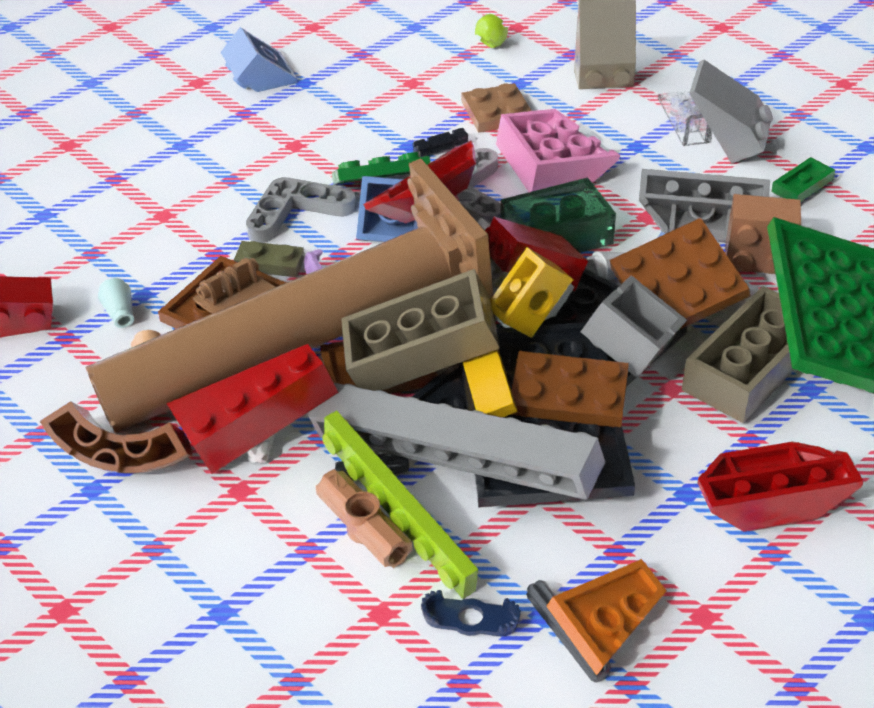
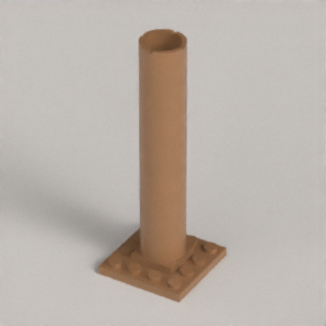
M418 159L409 163L411 178L408 179V186L414 197V205L411 206V210L417 222V229L85 366L86 372L114 434H117L170 411L167 403L303 345L308 344L313 349L343 336L341 321L343 317L467 271L476 270L491 299L493 296L488 234L422 159ZM493 313L494 321H495V326H496L495 314Z

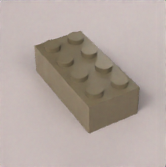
M475 269L341 318L346 371L358 388L372 391L388 389L500 348L490 297Z
M762 286L686 359L682 391L741 423H744L795 370L792 369L779 293Z

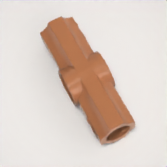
M332 469L325 473L321 481L316 485V494L346 525L349 538L356 543L363 544L384 567L390 566L394 569L405 562L407 555L412 551V541L382 512L377 496L370 492L362 491L344 471Z

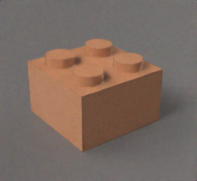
M733 194L725 253L737 271L775 274L767 226L773 217L801 225V200Z

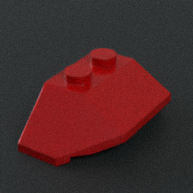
M472 141L466 142L427 164L458 201L457 195L468 188L476 165L474 144ZM411 175L364 203L365 209L405 224L414 221L415 218L411 210V206L414 205V197L408 186V179L411 178Z
M791 441L720 453L707 470L698 477L697 483L710 512L745 532L818 519L860 489L864 481L847 452L836 450L834 453L819 446Z

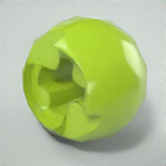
M489 13L483 15L477 21L475 35H479L481 37L480 41L486 46L496 48L505 42L508 36V27L502 25V19Z

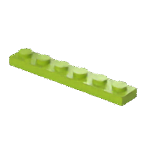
M337 410L325 416L324 435L322 436L323 443L332 455L337 454L344 462L350 477L353 480H359L367 489V492L377 496L380 506L390 515L391 521L411 539L418 555L424 561L429 560L438 570L441 581L448 589L453 588L462 599L476 592L479 569Z

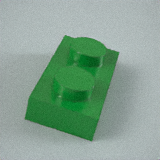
M810 157L773 181L771 192L782 198L797 199L802 202L833 181L836 170Z

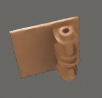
M243 258L240 262L234 264L233 268L227 267L224 272L220 271L209 279L201 281L200 287L196 289L198 295L193 298V301L213 314L273 289L275 286L256 275L259 265L254 258Z

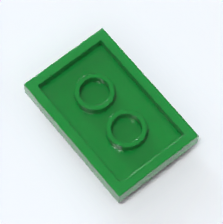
M419 151L402 154V156H398L397 161H391L390 156L371 158L372 160H368V165L360 166L359 160L342 162L338 165V169L332 172L333 185L362 181V176L384 178L410 174L409 163L422 159L427 165L430 163V156L421 157Z

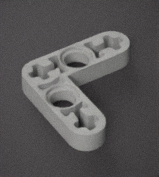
M479 148L475 150L476 165L469 186L457 196L459 202L460 200H471V202L460 203L476 222L483 218L491 223L493 217L502 219L503 207L498 201L473 187L497 171L498 154L490 148Z
M289 177L277 178L270 183L246 220L248 239L260 243L272 240L292 208L338 217L348 216L356 209L355 194L351 189ZM308 196H319L315 198H307ZM278 208V210L267 211V209Z

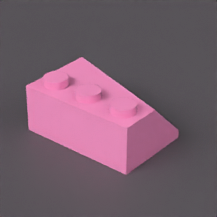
M556 109L501 114L496 145L531 196L586 189L619 161L620 154L616 151L610 150L607 152L600 147L601 141L596 137H586L579 132L580 126Z

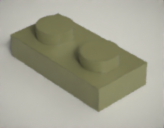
M241 241L233 261L240 262L243 258H254L259 265L257 271L268 275L297 278L305 258L304 247Z

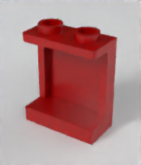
M493 217L490 226L485 229V232L488 234L490 257L504 272L509 273L517 258L528 247L555 263L573 279L571 285L574 286L572 291L576 290L588 260L560 235Z

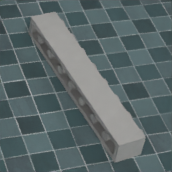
M334 383L339 393L312 409L308 414L320 438L324 435V417L337 410L374 451L585 500L588 499L605 464L598 438L584 432L573 433L556 429L550 425L540 426L525 423L511 417L501 418L487 415L478 410L468 411L453 408L444 403H429L414 397L405 398L391 395L381 390L362 389L352 384Z

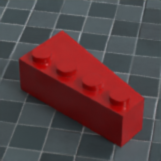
M306 344L171 401L167 405L211 474H213L339 392L323 362L311 347Z

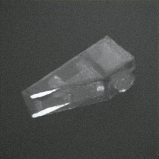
M688 91L658 93V100L682 146L711 143L713 132Z

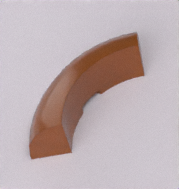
M72 401L39 421L51 439L66 453L87 465L105 471L117 473L150 472L170 467L193 456V450L185 432L170 422L145 433L126 434V436L118 435L104 430L87 409Z

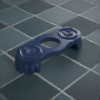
M437 590L436 592L431 591L430 594L426 593L421 603L422 615L428 625L438 629L457 631L466 636H476L478 634L507 636L516 630L520 622L521 610L519 605H515V601H510L508 598L504 599L502 605L487 604L474 598L463 600L444 598L442 591ZM466 609H475L483 616L482 620L475 625H466L458 617Z

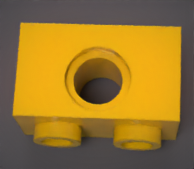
M527 247L490 299L492 311L504 324L532 338L573 279L555 263Z

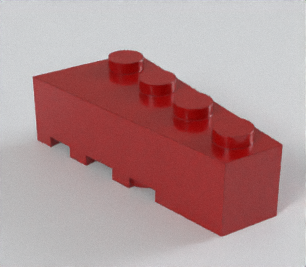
M0 276V338L50 330L53 311L51 277Z

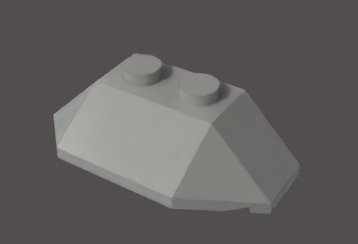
M642 169L639 202L665 234L701 218L717 242L725 243L733 194L769 197L770 179Z

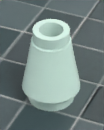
M120 278L105 280L99 287V301L116 327L125 328L130 326L134 322L130 286Z

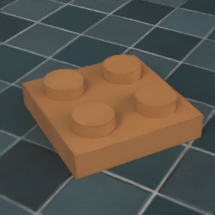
M504 83L495 87L475 88L472 91L461 92V102L478 133L499 129L501 114L532 111L515 83Z

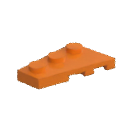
M640 559L553 596L546 607L597 675L667 590L646 563Z

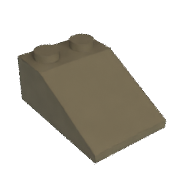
M578 0L574 74L578 89L634 87L636 68V0Z

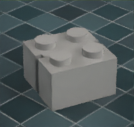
M631 275L599 305L581 330V333L594 346L602 349L615 361L629 363L628 372L638 378L666 348L687 320Z

